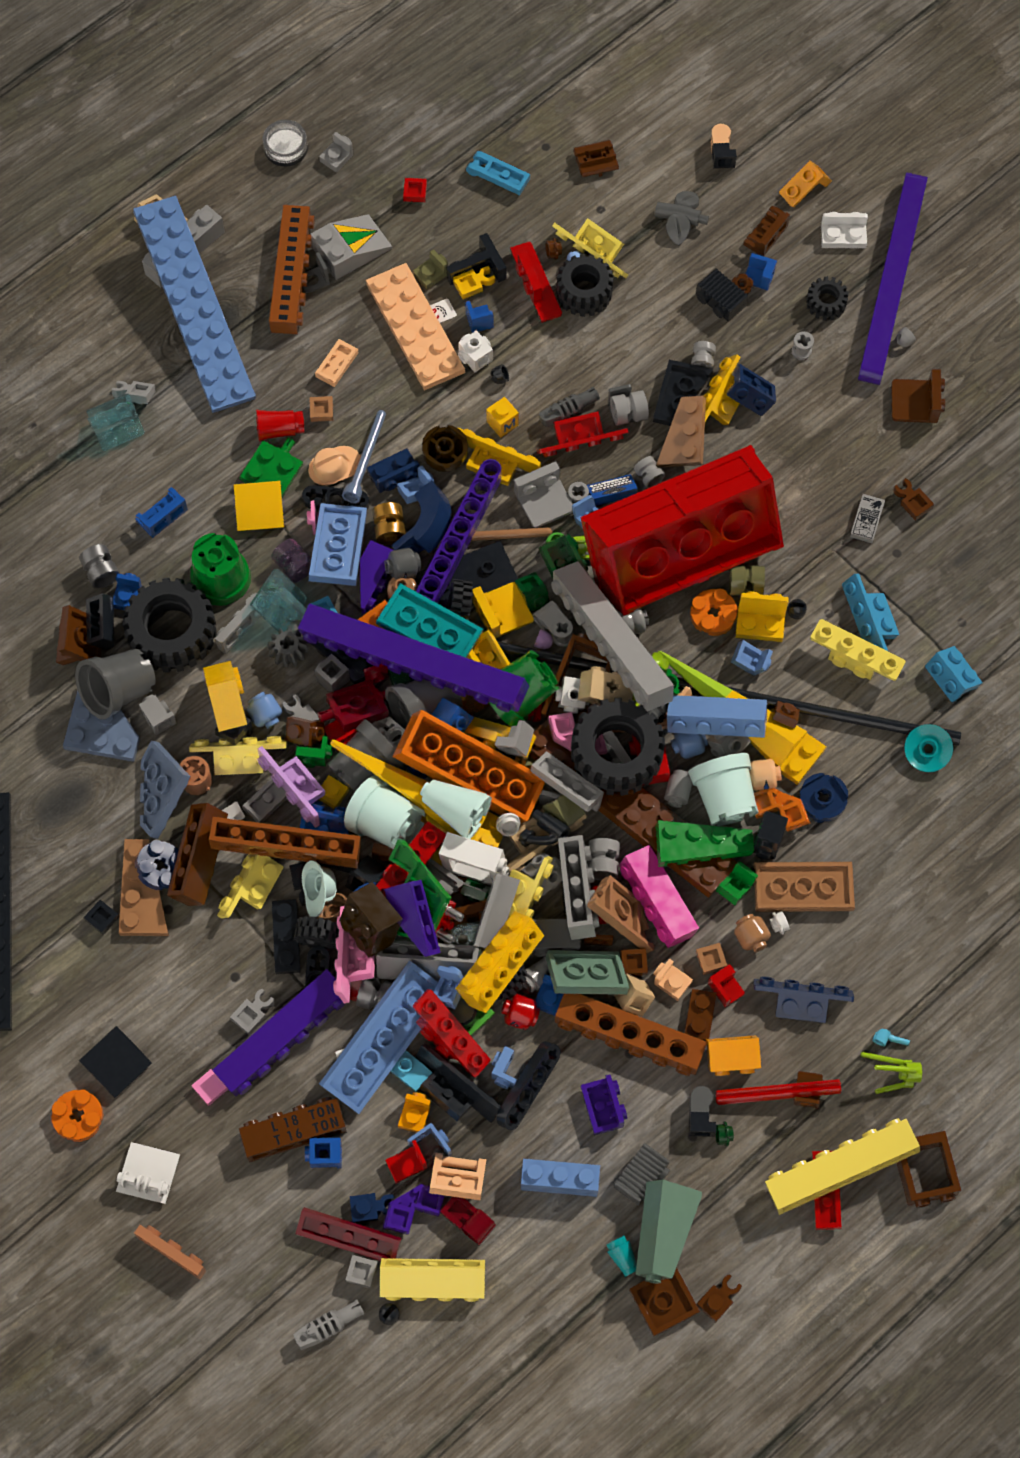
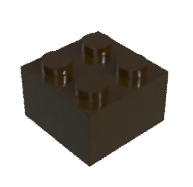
M372 881L348 895L339 921L344 931L349 932L353 937L359 950L364 951L368 958L393 945L403 919Z

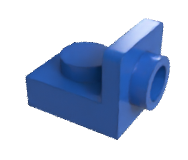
M131 573L116 575L117 586L113 597L115 609L124 610L127 605L130 606L128 600L132 595L137 596V590L142 587L140 578Z
M545 974L543 984L535 1001L537 1008L555 1016L563 994L554 992L551 977Z

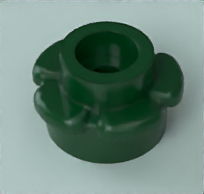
M723 1121V1124L716 1125L715 1138L717 1145L728 1147L730 1141L734 1140L732 1126H727L726 1121Z

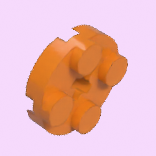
M721 588L709 589L699 593L693 599L690 618L694 627L700 632L702 630L709 633L708 635L719 636L727 633L733 627L738 609L735 600L726 590ZM710 608L719 610L717 617L707 613L710 611Z
M82 1089L66 1092L52 1105V1124L63 1138L82 1142L90 1139L98 1132L104 1116L103 1108L98 1099L88 1091ZM75 1110L79 1112L84 1111V1114L81 1115L82 1120L79 1122L76 1119L71 1120Z

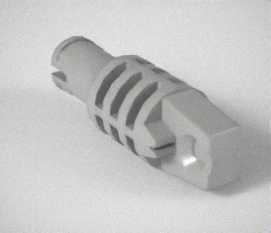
M356 1299L338 1311L335 1309L330 1310L315 1320L310 1321L294 1333L293 1336L300 1350H304L322 1343L324 1340L336 1335V1333L343 1331L345 1324L365 1314Z

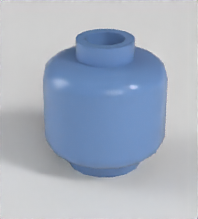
M262 692L248 701L249 705L246 711L257 727L266 726L269 729L280 722L278 717L282 714V709L272 694L265 695Z
M674 733V739L670 740L674 753H680L684 759L704 753L705 746H708L706 736L702 734Z

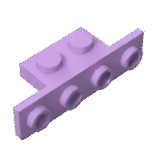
M263 746L259 747V758H257V761L264 771L268 770L272 774L271 778L278 788L282 787L286 791L287 799L292 805L296 804L300 808V814L306 822L310 821L315 828L320 825L319 815L311 804L323 797L325 790L297 756L279 767Z

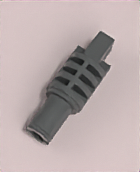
M594 387L578 395L571 394L540 412L539 420L545 427H549L555 421L573 417L576 413H581L585 406L600 400L599 394Z

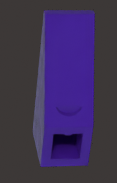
M370 540L360 558L362 616L376 607V598L379 592L383 593L386 589L389 574L385 571L384 562L388 560L389 553L393 551Z

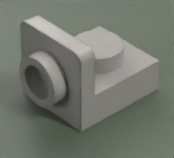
M335 132L332 135L333 142L319 156L321 163L337 173L353 156V147L348 137L345 135L341 136Z

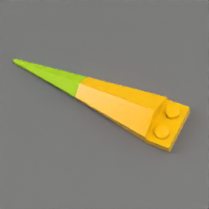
M658 651L662 654L663 658L669 661V666L703 697L748 699L670 655ZM767 709L765 738L748 737L751 741L750 743L765 759H772L775 762V767L780 766L783 776L799 785L825 752L827 746L797 725L794 729L772 720L773 712Z

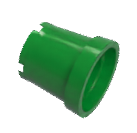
M209 533L199 538L193 546L190 582L196 585L197 590L201 589L206 594V598L209 599L211 605L224 606L238 601L244 596L250 586L251 571L245 558L239 553L237 544L231 537L216 535V533Z
M532 650L501 669L525 678L529 685L519 711L510 710L505 712L498 709L495 704L490 703L495 712L510 727L517 726L519 720L526 722L528 715L559 690V687L555 686L558 684V681L545 661L540 663L536 659L539 655Z

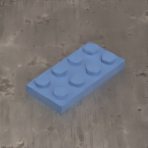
M320 504L309 570V581L356 586L367 508Z

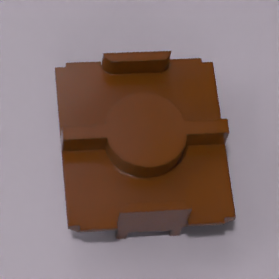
M610 140L574 147L573 152L580 174L583 177L596 174L600 177L604 172L619 169L613 144Z

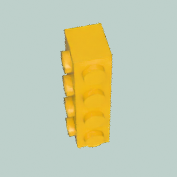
M514 911L455 988L468 1006L487 1013L542 940L544 934L533 919Z

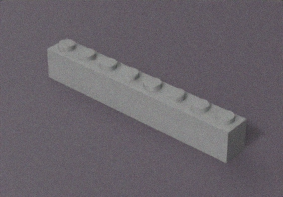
M575 562L554 570L553 582H551L554 593L561 597L565 608L571 610L578 625H582L586 630L588 638L596 643L600 654L605 656L610 662L612 670L618 672L624 686L630 688L637 703L642 704L648 712L672 702L673 683L581 564Z

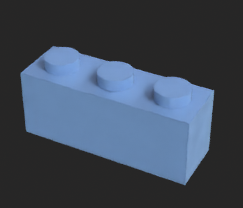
M523 1159L521 1190L597 1197L600 1165Z

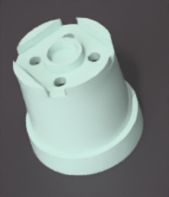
M737 753L712 759L688 771L692 784L697 786L712 826L716 824L717 826L733 824L742 821L745 814L749 813V816L752 817L759 813L749 773L752 767L748 753Z
M374 775L365 780L353 794L345 812L344 825L350 832L359 836H368L394 849L397 840L403 839L408 845L412 842L424 826L421 817L422 815L425 817V812L394 790L393 787L381 778Z

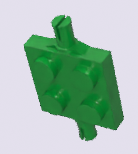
M287 438L283 446L279 448L263 440L240 475V481L244 483L281 481L283 498L303 466V461L289 453L295 441L293 439L290 441V438Z

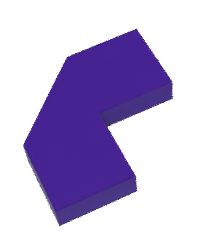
M418 1185L389 1203L383 1229L408 1235L414 1211L437 1217L440 1216L444 1195L429 1193L430 1186Z

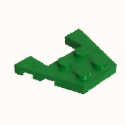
M403 839L397 840L389 860L409 873L404 883L422 880L436 931L452 897L407 842ZM400 926L397 934L408 937Z

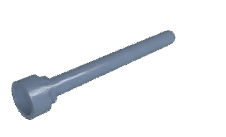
M379 410L376 414L352 482L344 487L342 497L350 503H358L362 495L360 485L386 416L383 410Z

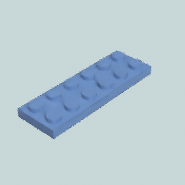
M409 961L319 1085L353 1111L360 1114L421 1030L416 1023L420 1015L414 1010L413 1004L427 989L434 992L438 982L416 964Z

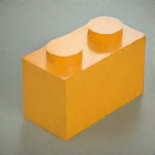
M756 1035L706 1039L708 1070L715 1072V1076L730 1075V1071L740 1070V1074L755 1073V1069L761 1068L759 1038Z

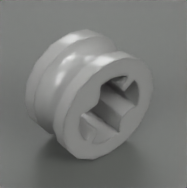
M574 482L568 489V496L573 504L589 495L588 486L582 482ZM574 491H583L582 496H574Z

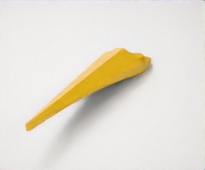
M331 741V746L396 789L416 806L423 809L426 814L445 830L461 836L422 802L423 796L420 795L424 784L429 781L341 742ZM490 812L487 813L486 817L482 816L479 822L481 826L471 839L498 848L503 837L496 828V821L499 817Z

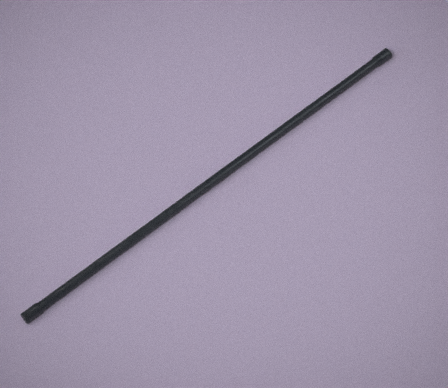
M497 641L504 654L520 658L532 650L539 655L536 658L539 662L545 661L546 663L559 666L564 657V654ZM573 656L569 668L587 671L593 666L605 668L607 663ZM677 677L679 680L678 689L683 690L687 686L691 688L692 692L699 693L684 678ZM728 687L748 699L767 700V707L774 708L777 701L794 705L800 710L799 713L907 735L916 727L921 726ZM944 729L950 735L953 745L959 746L961 732Z

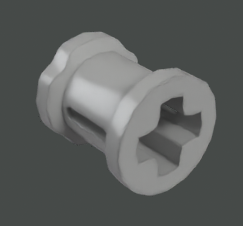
M799 332L794 337V346L791 351L793 357L801 361L808 359L811 355L814 338L808 332Z

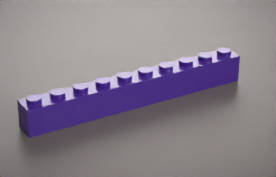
M310 603L298 626L303 639L309 643L316 644V642L324 644L329 650L335 652L338 649L345 651L346 655L354 659H358V657L365 658L368 663L374 666H380V664L388 666L387 668L394 673L401 674V672H405L414 680L422 682L424 679L430 681L433 686L439 689H444V687L453 689L452 692L462 697H465L466 694L473 696L476 701L482 704L493 703L498 709L505 712L510 710L518 712L529 689V685L523 677Z

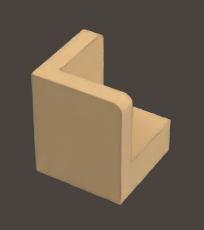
M626 974L629 985L627 995L614 994L622 1010L643 1017L655 996L645 980Z

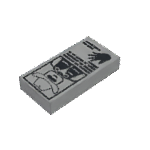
M866 494L862 495L851 531V538L873 543L885 500Z

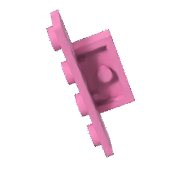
M341 906L340 916L337 917L339 937L336 938L338 959H335L337 979L334 981L333 987L335 994L340 997L343 1003H349L350 982L374 978L375 955L368 958L364 951L359 950L349 932L344 931L339 921L344 906Z

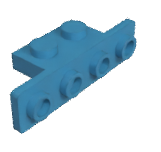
M853 574L842 583V587L862 639L888 651L884 639H895L900 634L884 593H866L860 575Z

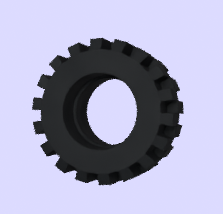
M580 254L578 258L572 256L571 261L566 260L563 266H560L559 274H557V297L560 305L563 304V308L566 311L570 309L573 315L580 313L581 317H585V314L593 316L596 311L600 313L603 311V307L607 308L613 291L612 270H609V265L607 263L603 264V259L600 257L595 259L594 255L591 254L589 257H585V254ZM580 281H589L595 287L589 290H582L574 286V284Z

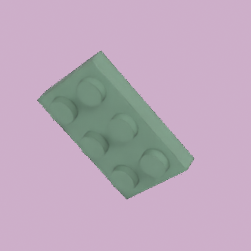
M547 951L546 961L555 993L627 995L629 985L619 952Z

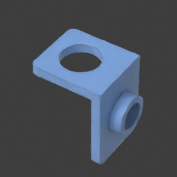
M432 1123L407 1140L408 1145L412 1147V1141L416 1140L418 1143L429 1134H432L448 1157L452 1155L451 1149L447 1145L450 1142L442 1129L437 1131Z

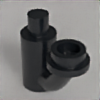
M537 809L533 812L532 818L537 820V826L546 831L548 835L536 836L533 830L526 829L521 833L519 841L524 847L530 844L551 845L558 842V838L567 837L570 833V827L549 812L542 813Z

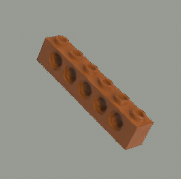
M213 817L209 836L210 847L215 850L305 862L313 860L320 864L358 868L361 849V838L356 835Z
M563 994L555 1015V1023H558V1027L563 1030L572 1031L573 1029L581 1032V1035L587 1039L595 1040L597 1038L603 1040L605 1045L611 1048L619 1049L621 1047L629 1050L628 1053L634 1057L642 1058L645 1056L653 1059L652 1062L661 1067L669 1065L685 1076H690V1074L696 1075L707 1042L581 994ZM579 1012H585L590 1018L587 1021H579L576 1015ZM602 1021H609L613 1027L610 1030H603L599 1024ZM625 1030H633L637 1036L633 1039H627L624 1037L623 1032ZM654 1038L659 1041L660 1046L651 1048L647 1045L646 1041ZM678 1047L684 1054L681 1057H675L671 1054L670 1050Z

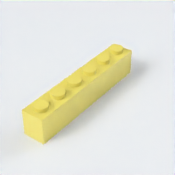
M899 1118L888 1122L884 1129L879 1131L876 1129L869 1130L862 1135L863 1138L853 1142L850 1139L841 1143L837 1150L832 1152L829 1150L822 1151L815 1156L816 1159L810 1162L803 1160L794 1164L792 1170L785 1173L778 1171L768 1177L769 1180L765 1181L779 1215L919 1153L920 1145L907 1119L902 1121Z

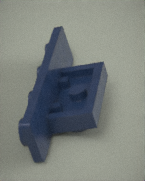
M766 976L754 979L753 982L754 990L778 993L775 1016L779 1018L826 1023L829 999L854 1002L853 991L849 990L846 986L837 985L834 988H827L823 984L815 982L809 983V985H802L796 980L787 979L784 982L774 981V978Z

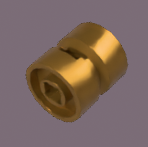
M387 502L379 504L372 509L373 520L376 525V541L379 544L393 545L406 534L405 526L402 522L403 512L400 504Z

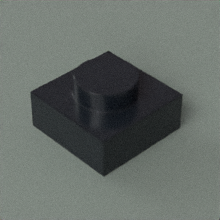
M100 899L83 918L104 935L120 916Z

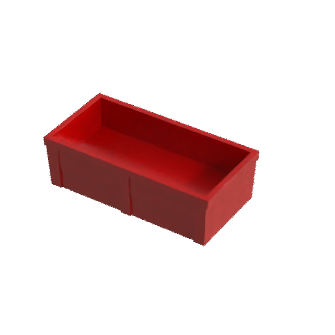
M752 445L580 517L595 583L623 616L691 585L709 580L712 576L772 550L776 551L784 547L773 477L756 455Z

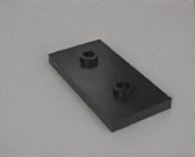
M501 541L463 555L439 605L448 609L452 579L472 581L473 589L480 586L484 593H488L518 579ZM443 567L437 569L438 572H444L447 570ZM427 569L417 573L415 580L418 586ZM429 587L426 590L434 592L437 588Z

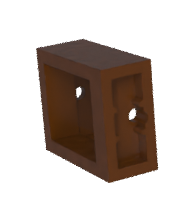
M941 1131L917 1136L916 1139L920 1145V1151L940 1147L950 1186L916 1193L907 1158L897 1162V1167L907 1205L915 1204L916 1208H922L931 1205L930 1201L940 1199L941 1203L955 1200V1196L961 1192V1187L946 1132Z

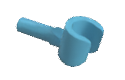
M880 1029L872 1039L874 1043L880 1046H885L888 1040L909 1046L910 1040L894 1036L887 1029Z

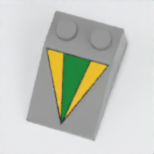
M369 214L332 222L311 233L312 248L316 253H320L323 261L326 260L328 262L331 274L335 280L392 249V245Z

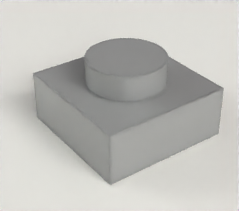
M352 1255L345 1281L371 1288L378 1262Z

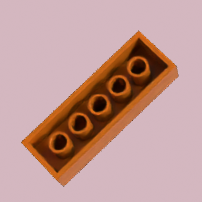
M423 710L412 714L392 756L434 780L486 793L492 797L489 808L491 811L499 815L506 813L516 814L521 824L528 822L545 785V781L530 771L531 769Z

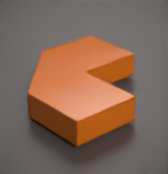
M775 788L754 793L759 812L755 815L757 819L763 817L766 811L772 813L779 811L781 816L788 818L787 832L810 823L801 799Z

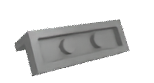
M547 751L531 765L530 771L586 812H589L591 809L597 812L600 809L604 792Z
M498 872L495 873L473 941L474 946L486 948L505 924L520 882L519 879Z

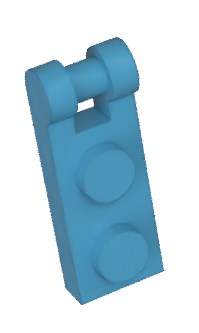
M481 151L475 153L473 156L474 161L470 162L466 167L467 173L471 176H479L517 195L522 193L530 180L529 173Z

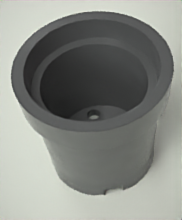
M130 649L104 658L93 657L78 663L75 672L76 686L81 700L92 715L99 719H107L118 713L123 706L153 691L151 686L155 685L154 670L148 659L144 660L141 657L143 653L139 649Z
M424 679L422 682L414 680L406 684L398 683L387 687L385 690L389 712L393 720L403 729H406L412 714L423 710L431 715L442 698L459 707L463 706L461 696L452 692L453 689L447 687L439 689L433 686L430 681Z
M366 719L355 729L357 732L346 744L401 770L407 766V764L392 757L396 748ZM339 752L327 764L345 786H348L350 789L352 788L353 794L365 780L375 775L342 752Z

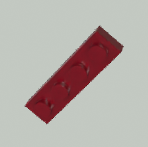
M305 1207L301 1211L295 1233L381 1261V1258L396 1259L402 1240L400 1237Z

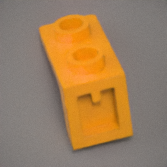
M809 161L779 191V194L791 207H795L816 185L820 183L827 187L832 180L818 165Z

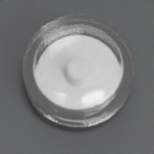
M279 120L270 124L264 131V152L268 160L273 164L283 167L293 166L301 162L308 151L306 132L297 122Z

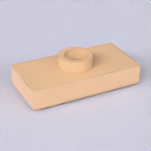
M338 339L315 372V377L335 387L359 353L358 349Z

